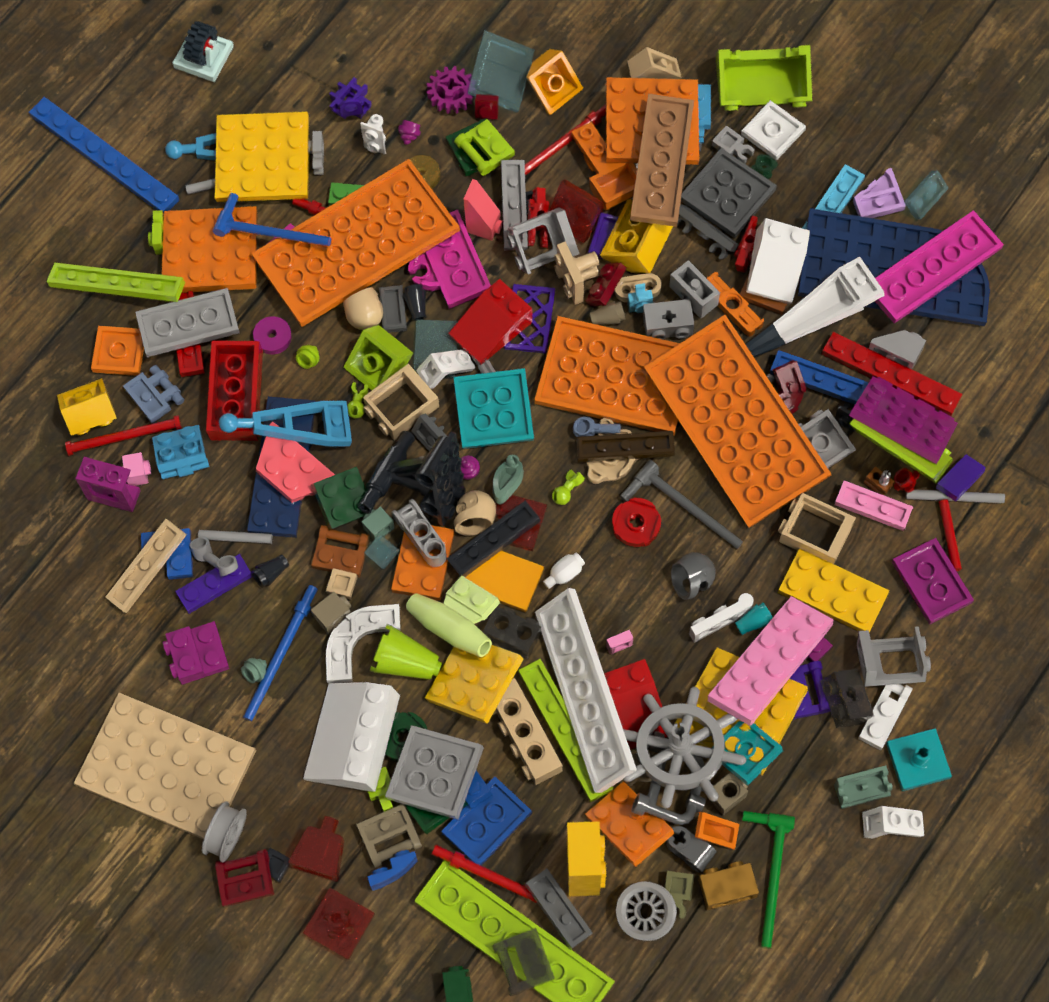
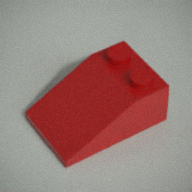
M499 279L478 297L448 335L475 361L482 365L532 323V308Z
M645 659L604 673L622 728L634 732H639L643 722L652 714L643 700L646 694H651L660 708H662L653 677ZM661 726L654 730L665 734L664 738L668 737ZM627 741L630 751L637 748V742Z

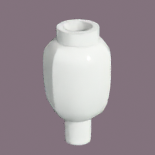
M577 552L573 555L568 554L552 567L550 576L543 583L548 589L556 583H567L581 572L585 562Z

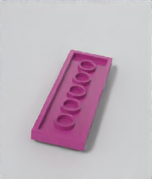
M973 210L877 276L875 279L883 289L884 296L875 302L895 324L1001 250L1004 244Z

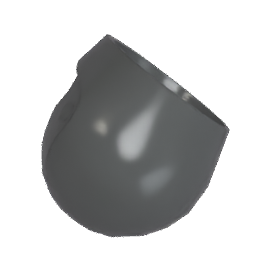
M691 552L684 555L671 569L674 589L678 596L684 600L693 599L699 590L706 591L710 588L716 574L715 565L712 560L699 552ZM684 579H689L690 581L689 593L683 587Z

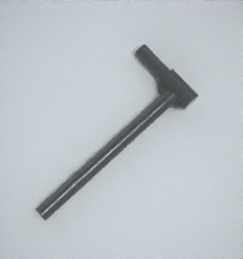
M649 460L635 475L634 481L620 495L621 500L627 502L641 486H649L652 483L736 549H739L743 544V541L662 480L658 476L659 467L652 460Z

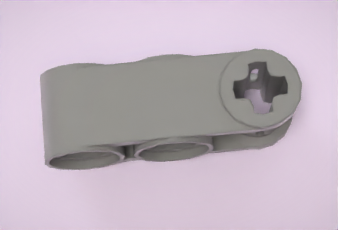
M413 499L409 500V504L400 510H393L391 512L399 527L404 530L428 565L439 567L445 563L447 559L445 544ZM419 530L427 531V534L423 537L415 535ZM433 549H438L441 551V553L437 556H431L429 554V552Z

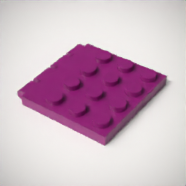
M873 376L849 416L937 464L958 424L954 421L955 418L942 411H935V407L920 399L917 401L910 393L899 387L895 389L890 382L879 376L878 378Z

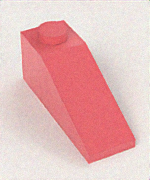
M472 179L464 197L466 229L470 234L492 241L495 234H499L502 229L503 221L500 217V210L478 181Z

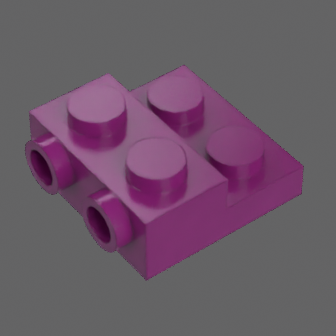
M215 621L192 629L188 626L165 634L167 641L163 642V646L167 656L172 655L174 663L169 664L173 678H179L182 685L230 669Z

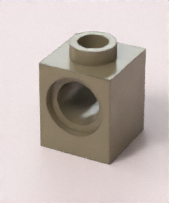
M333 592L312 608L311 612L313 618L330 635L334 628L351 613L349 608L352 606L343 595L339 597Z
M730 772L713 786L719 798L711 802L723 816L746 798L748 794L746 788L748 786ZM726 787H731L735 790L736 795L734 797H726L722 790Z

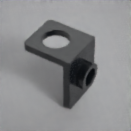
M845 402L843 407H838L835 420L842 427L855 432L850 425L854 418L849 416L851 411L847 410L855 405Z

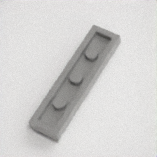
M501 160L504 251L515 250V248L510 247L507 235H509L508 227L527 220L524 160ZM527 231L518 234L523 250L528 248Z

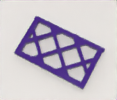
M513 284V291L516 294L517 291H526L529 297L524 301L529 303L534 300L540 309L532 314L531 324L537 331L528 338L523 332H520L519 336L523 341L519 344H510L508 342L505 345V349L546 354L555 288ZM542 293L550 294L549 303L543 305L537 296ZM544 312L547 315L546 325L541 328L534 318ZM541 334L544 338L543 347L534 346L530 341Z

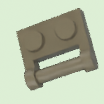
M404 804L356 824L375 868L382 865L381 862L394 857V854L412 848L416 850L422 847ZM408 832L409 839L378 853L376 852L374 846Z

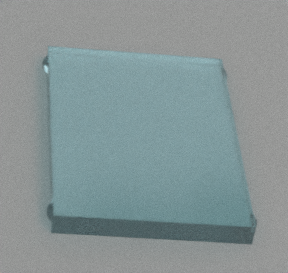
M417 320L415 324L414 371L416 373V370L431 353L457 350V343L448 333L458 321ZM457 373L448 374L444 379H454Z

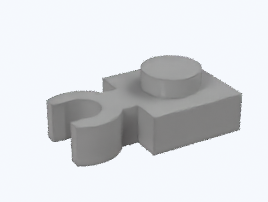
M727 125L712 140L714 148L717 150L722 148L731 155H736L737 159L744 164L747 158L742 155L743 153H748L750 156L754 155L753 147L743 145L744 138Z
M313 131V140L308 142L309 154H313L314 175H323L322 131Z

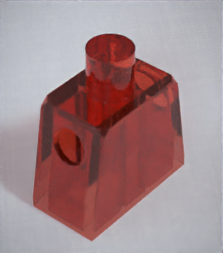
M324 816L320 829L312 826L307 827L288 863L291 868L338 882L345 841L343 836L335 834L339 823L337 819Z

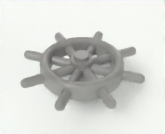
M697 687L690 689L686 704H671L660 708L651 694H646L643 700L652 714L643 722L639 732L623 729L627 741L637 742V755L640 763L636 766L637 771L624 777L623 780L631 782L646 773L655 783L665 787L661 800V806L665 809L671 806L675 790H688L699 786L702 787L711 801H716L719 795L709 780L717 773L722 761L737 765H744L746 763L745 756L724 751V736L721 729L734 723L737 718L728 713L715 720L707 711L697 707L700 690ZM682 719L680 728H678L677 723L672 726L669 720ZM692 721L704 727L692 735L689 734ZM658 726H661L669 739L651 734ZM711 736L714 749L695 744ZM647 746H655L665 750L650 758ZM692 755L710 758V760L704 767L700 768ZM672 758L669 773L657 767ZM682 761L686 763L692 772L691 774L679 775Z

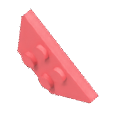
M273 421L270 423V426L279 427ZM268 436L265 438L256 467V472L291 503L302 500L305 496L315 495L311 484L335 475L298 442Z

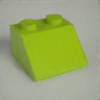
M376 325L362 331L344 368L363 384H368L369 389L374 390L405 367L413 352L381 326Z

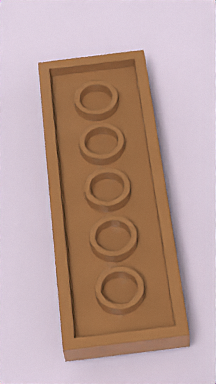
M648 94L630 217L631 221L677 227L694 100Z

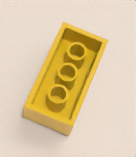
M599 822L567 823L569 896H599L600 888H605V837L600 835Z

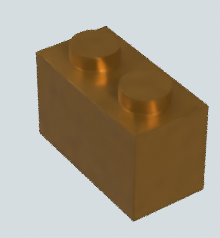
M743 861L731 863L728 865V869L720 871L717 867L703 871L704 875H700L698 880L707 911L755 899L759 894L751 864H743Z

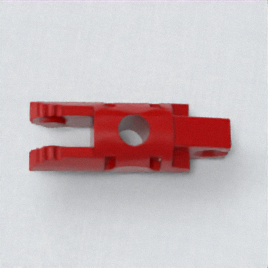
M536 187L533 190L532 199L528 201V219L549 212V201H546L545 188ZM545 225L528 230V246L534 245L536 231H540V245L543 248L548 247V231Z
M753 215L735 253V257H737L735 263L736 270L743 273L746 272L752 259L756 235L755 227L758 222L757 217Z

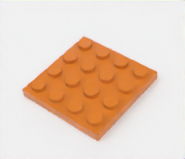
M606 78V162L638 163L648 94L694 100L686 165L699 164L698 80Z
M256 206L234 207L232 217L234 221L257 225ZM224 208L164 211L162 275L183 277L185 285L182 293L188 291H218L226 288L228 290L257 289V263L251 254L257 250V234L231 230L223 237L215 235L213 228L220 212Z

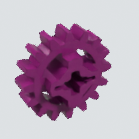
M446 66L444 67V72L441 73V71L436 70V77L430 76V83H427V97L431 99L432 106L437 105L439 112L444 108L446 113L449 114L454 109L457 114L459 108L467 109L466 103H473V97H476L475 81H472L471 74L465 75V69H461L458 72L456 66H453L452 70L449 71Z

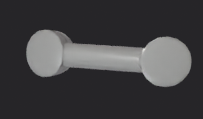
M199 537L191 541L190 548L194 558L199 561H207L219 570L220 576H226L237 570L238 564L234 556L227 555L219 559L212 554L208 538Z

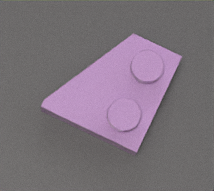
M892 168L887 169L883 176L877 181L874 180L870 183L868 188L858 193L853 200L858 216L875 218L903 211L906 206Z

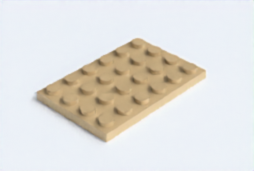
M118 693L74 784L204 839L209 824L220 805L228 801L230 807L256 749Z

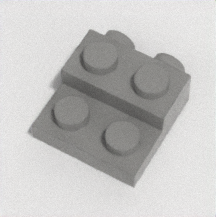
M829 409L824 412L822 410L817 411L810 416L811 421L805 425L799 423V426L827 468L856 450Z

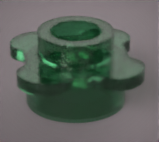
M761 154L757 156L756 163L751 168L765 178L770 179L772 171L777 168L778 163L771 156Z

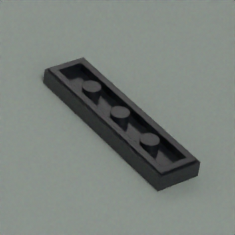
M525 500L449 556L447 560L460 577H466L541 521L540 517Z

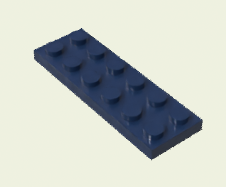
M268 396L266 410L312 403L315 400ZM315 413L292 417L293 429L312 432ZM283 418L264 421V425L270 426V423L273 421L279 427L284 428ZM262 436V438H261V445H260L259 457H260V454H261V451H262V448H263V445H264L266 436ZM298 442L303 448H305L309 452V443ZM256 472L247 529L248 533L272 534L273 536L297 538L302 500L291 503Z

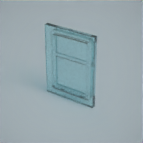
M485 30L467 94L475 97L476 94L499 96V106L518 113L534 49Z

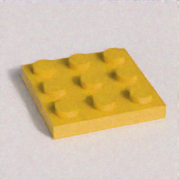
M491 645L489 652L483 657L453 647L425 698L430 703L488 724L523 658L520 654Z

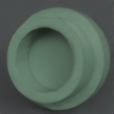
M255 658L246 660L244 666L241 667L244 678L250 683L260 682L266 674V660Z

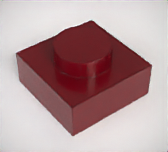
M476 94L475 118L498 120L499 96Z

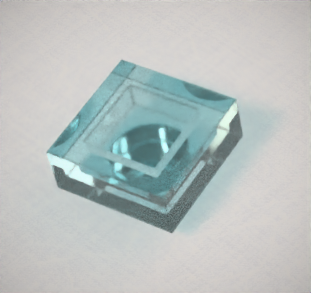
M379 534L364 553L382 569H385L400 550L383 535Z

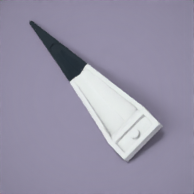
M858 257L839 267L803 300L745 345L753 357L759 356L864 310L863 307L883 297L884 291L863 260Z

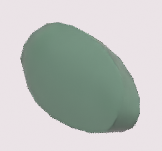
M509 455L506 458V462L502 463L495 472L493 496L499 505L506 502L522 482L524 474L523 465L516 455Z

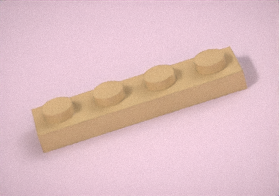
M165 519L106 595V598L123 612L127 613L187 534L171 521Z

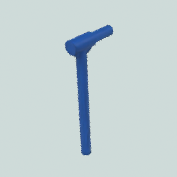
M230 193L225 207L220 212L213 228V233L220 237L225 236L231 230L324 246H330L331 237L234 221L232 212L238 200V195L235 193Z

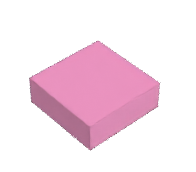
M630 630L607 639L606 647L609 654L612 655L631 647L633 636Z

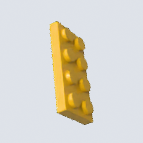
M799 548L778 593L788 598L792 596L824 615L857 631L869 630L870 633L890 590Z

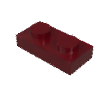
M621 262L606 263L600 270L597 281L590 288L585 302L591 307L606 306L626 267Z

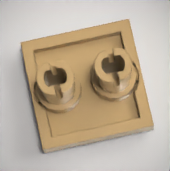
M565 241L557 244V254L554 255L557 265L554 268L558 278H563L565 283L563 288L567 298H572L576 305L583 302L584 281L599 276L597 269L599 260L595 251L578 258L573 257Z

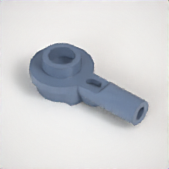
M589 417L578 418L573 426V433L576 437L594 436L596 433L620 434L621 432L620 424H596Z

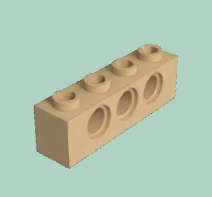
M512 679L493 715L497 713L501 720L498 725L504 737L509 735L512 741L510 748L515 758L520 757L524 766L521 768L528 781L532 779L534 784L537 785L561 773L562 764L516 679ZM512 706L517 708L518 712L513 716H509L504 712L505 709ZM520 728H526L530 731V734L522 738L516 732ZM531 750H538L542 755L534 760L528 757V753Z

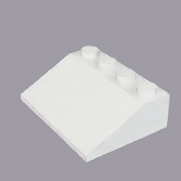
M369 682L328 684L304 780L372 792L376 791L400 697L392 686Z

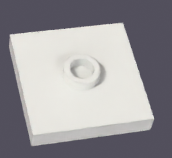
M770 100L741 130V135L777 161L805 131L806 126Z

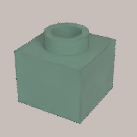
M381 506L376 510H372L370 514H366L362 521L363 530L370 535V538L375 543H378L395 529L393 519Z

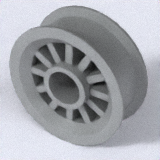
M228 801L220 805L205 834L202 846V853L204 855L210 852L219 856L221 862L228 859L242 833L246 820V809L243 808L239 811L229 807Z
M637 882L627 887L620 895L616 906L617 920L623 931L629 936L644 941L656 940L666 935L673 927L676 919V904L672 895L664 887L651 882ZM644 892V900L639 893ZM649 892H652L653 895L649 900ZM636 897L638 903L634 902L632 899ZM657 897L661 899L660 901L654 903ZM629 904L633 905L635 908L628 909ZM645 904H649L652 907V915L647 919H644L640 913L641 907ZM664 904L665 909H658L659 906ZM628 913H635V915L629 918ZM658 913H665L664 918L659 917ZM638 919L636 925L634 926L632 922ZM655 919L661 922L659 926L655 923ZM649 922H650V924H651V926H652V928H653V930H650V931H649Z

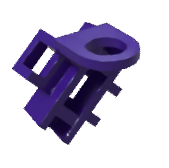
M355 77L347 86L339 82L337 84L339 90L336 93L332 91L329 93L333 101L330 104L331 111L344 119L351 115L361 119L371 108V101L364 97L367 94V85L359 86Z

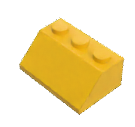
M627 200L600 256L611 263L621 262L626 267V270L631 273L650 274L673 226L631 221L633 200Z

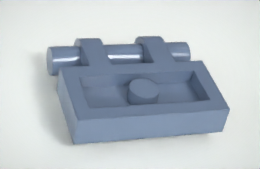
M157 365L150 368L149 371L153 375L147 379L142 372L123 385L125 391L151 423H154L171 411L167 403L168 401L173 400L176 405H181L185 400L181 396L180 389L176 385H172L168 380L169 376L164 370H160ZM161 385L165 391L160 394L155 387Z

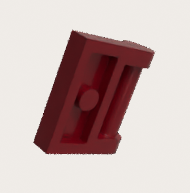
M266 849L257 851V854L230 861H216L215 867L223 907L274 895L269 868V854ZM258 864L259 870L228 878L229 871Z

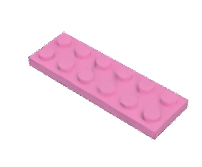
M791 596L709 693L708 702L751 726L833 626V619Z

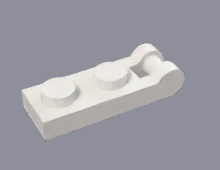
M748 593L740 595L737 603L729 607L726 605L721 606L713 612L714 615L695 620L690 627L689 633L693 642L695 643L742 618L752 608L753 597Z
M900 684L886 685L858 739L882 750L913 688L908 685L904 687ZM891 691L900 695L898 701L889 697Z

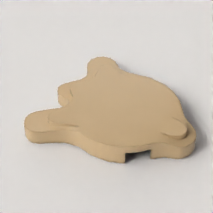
M602 418L600 420V424H614L611 419ZM621 429L620 434L631 433V431L627 429ZM599 433L598 435H613L617 433ZM639 459L586 462L588 467L587 478L593 484L619 480L631 471L632 466Z

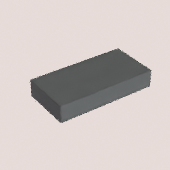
M403 286L379 287L380 302L383 307V329L388 333L407 331Z

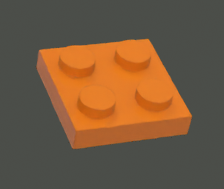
M98 326L91 366L92 372L138 376L141 371L144 352L140 329Z

